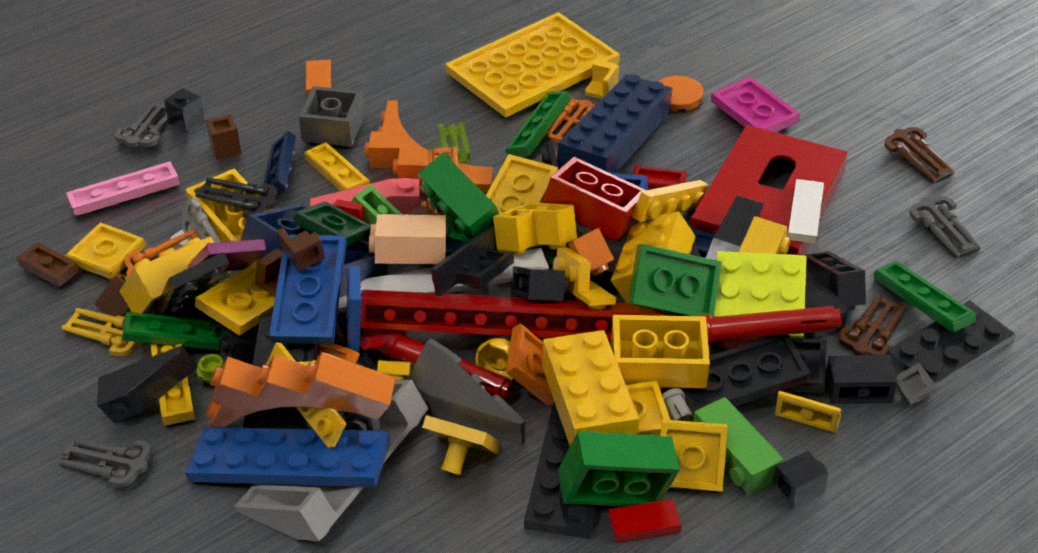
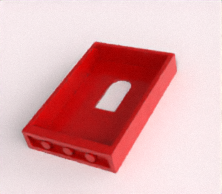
M746 125L692 215L690 228L716 234L734 199L738 195L764 203L759 218L787 226L788 238L796 179L824 183L820 222L845 172L848 151ZM774 158L792 161L796 165L783 190L758 184L769 162ZM791 240L787 255H803L809 243Z

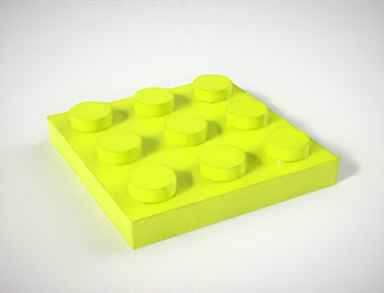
M717 251V261L722 263L714 316L805 308L806 255ZM804 333L789 334L791 339H804ZM765 336V337H753V338L763 339V338H766V337H769V336Z

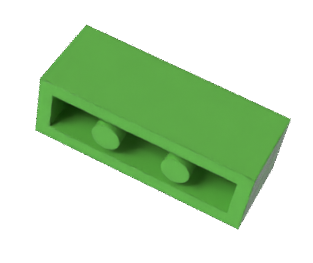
M726 397L694 411L693 422L727 424L724 469L730 474L735 485L740 486L748 496H751L774 483L776 465L783 463L784 459Z

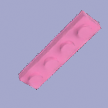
M169 161L66 192V196L74 215L78 216L104 207L114 206L130 199L140 198L153 192L166 190L180 185L178 175Z

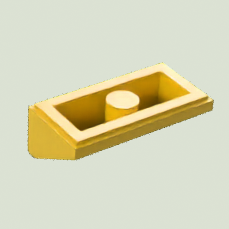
M779 391L775 415L836 433L841 420V408Z

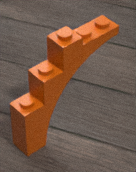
M388 100L386 110L381 111V126L378 127V131H371L369 142H365L364 155L369 158L370 168L393 169V175H398V179H419L420 186L423 183L417 173L428 165V150L415 142L401 125L398 101ZM458 162L459 169L486 195L494 181L493 167L472 166Z
M321 352L315 363L309 362L308 366L275 354L269 364H262L261 368L227 357L222 368L216 366L210 381V385L215 386L206 413V418L210 419L208 427L225 428L238 418L260 410L299 406L330 408L379 420L390 406L395 377Z

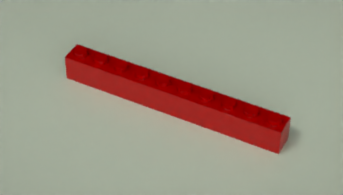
M363 289L361 293L360 328L511 336L512 328L522 324L536 337L555 338L604 330L608 341H611L613 315L663 316V313L659 310L617 302L615 305H606L604 309H592L585 302L578 300H529L520 297L443 294L440 297L436 296L435 293Z

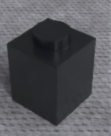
M181 88L164 100L169 125L189 133L205 122L200 96Z
M806 451L776 465L773 487L789 506L794 509L825 493L828 472L821 461H817L809 451Z

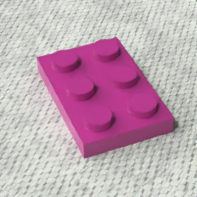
M751 76L715 91L711 95V102L743 127L751 125L778 132L799 122L800 119L799 112Z

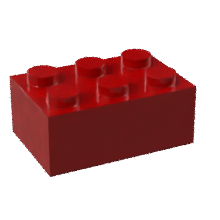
M573 157L550 177L543 203L574 205L575 221L577 224L593 230L599 228L602 236L618 241L637 221L632 215L640 193L647 190Z

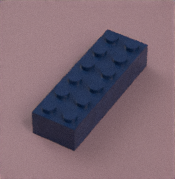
M626 74L558 142V168L560 169L569 160L576 157L608 173H616L670 114L673 88L665 86L661 82L642 79L638 75Z

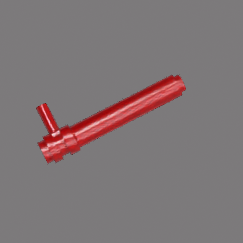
M834 306L714 317L711 314L699 315L706 317L708 344H713L714 341L836 331V327H842L840 308L834 309Z
M365 328L359 343L363 350H369L374 353L382 352V355L388 359L411 362L413 366L416 364L425 346L424 343L406 337V334L400 330ZM461 359L462 361L459 366L470 376L476 373L482 379L481 384L491 396L499 395L504 400L509 399L514 385L508 377Z

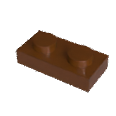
M39 242L16 257L20 267L57 287H60L79 272L77 262Z

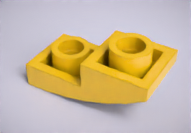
M379 360L377 371L395 377V380H407L413 367L411 362Z

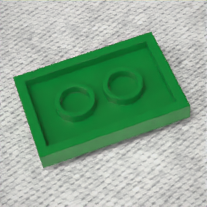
M638 244L628 304L683 316L711 314L714 317L722 262L646 244Z

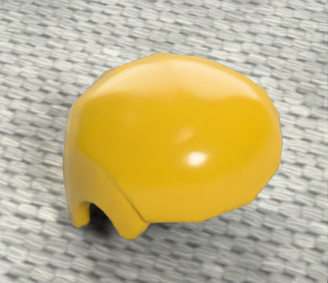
M492 338L483 342L477 349L476 365L508 377L512 381L514 378L507 373L510 341L503 338Z

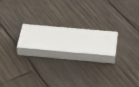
M796 179L788 238L792 241L816 244L824 187L823 182Z

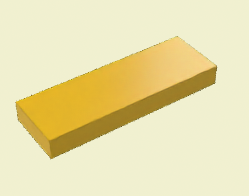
M327 142L304 152L305 160L340 191L370 184L368 178Z

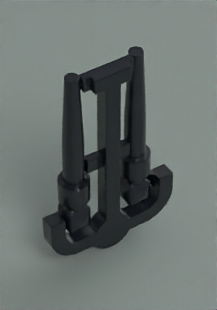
M207 177L205 184L199 192H196L195 197L244 210L243 218H247L250 214L274 208L277 190L275 186L266 183L257 187V184H243ZM212 183L215 185L237 190V192L222 190L210 186Z

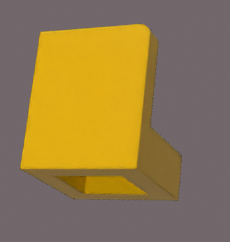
M596 59L592 64V81L585 89V95L602 99L618 83L619 65Z

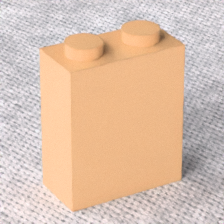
M377 214L376 224H371L369 253H375V263L438 264L446 256V215Z

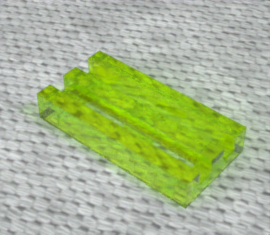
M458 122L459 126L454 127V123H448L446 128H444L443 124H438L441 146L448 147L446 135L450 134L452 147L457 148L458 162L471 160L464 122ZM458 133L460 134L464 155H460L456 137ZM446 154L452 160V156Z

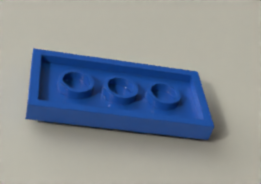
M288 235V236H289L290 239H291V238L295 237L296 235ZM318 235L322 240L325 258L298 272L284 251L282 252L269 333L271 343L334 344L347 245L345 236Z

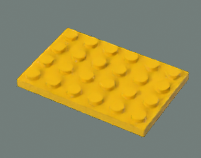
M557 12L446 63L445 72L506 118L541 101L547 93L560 92L591 77L592 64L596 59L617 64L620 62V54Z

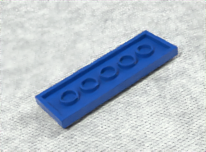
M205 427L185 474L188 482L376 487L390 443L388 431L343 430L336 446L328 448L312 429Z

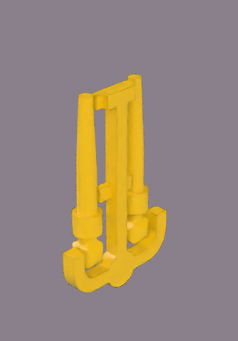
M76 308L72 317L61 327L64 331L101 341L102 344L111 346L108 351L110 355L126 356L136 346L144 343L129 341L126 345V341L122 340L123 330L112 328L113 324L115 327H124L125 317L120 315L112 316ZM81 314L107 323L104 326L81 320L79 317Z

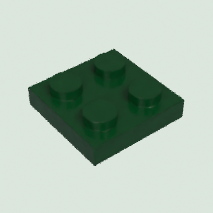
M326 201L297 211L293 219V223L302 227V230L307 231L309 234L316 232L318 235L345 236L346 246L369 237L371 225Z

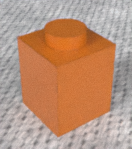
M599 228L568 243L571 250L591 262L590 271L593 276L609 269L607 263L614 260Z

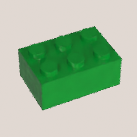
M444 152L417 173L423 183L420 185V188L428 197L427 201L436 212L441 210L446 215V222L452 229L458 228L462 232L460 235L464 241L469 242L494 223L493 216L499 214L496 205Z
M578 431L558 469L564 504L632 506L662 501L680 468L672 437L654 434L633 435Z

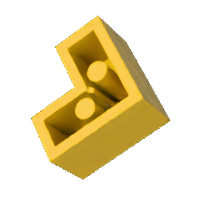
M528 202L493 216L497 250L513 252V255L526 253L527 248L549 245L550 249L564 248L566 243L577 239L574 205Z

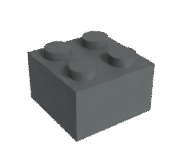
M313 86L299 114L302 141L316 144L327 142L332 145L352 147L365 117L363 92Z

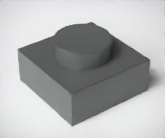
M920 362L896 375V388L909 407L937 391L936 385Z

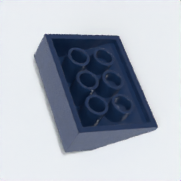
M299 203L248 215L240 241L264 240L266 250L257 259L262 258L277 248L283 251L280 246L277 230L283 228L288 235H298L304 232L302 227L293 223V219L297 211L308 208V206ZM364 240L346 246L340 297L347 295V273L349 266H360V279L362 282L382 265V263H375V253H369V243Z

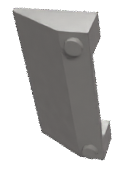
M395 380L390 406L379 419L380 431H388L390 437L384 462L412 428L419 424L420 419L428 410L412 380ZM308 423L307 429L313 430L311 425ZM254 484L234 508L237 512L295 539L320 541L329 533L331 526L364 487Z

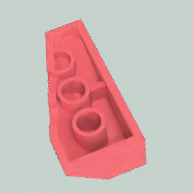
M388 179L314 197L310 200V207L325 201L333 205L337 199L351 202L355 195L369 185H372L402 215H406L419 207V179Z

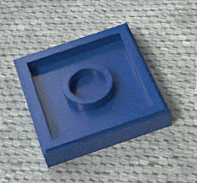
M349 266L346 301L347 348L359 351L361 320L360 266Z

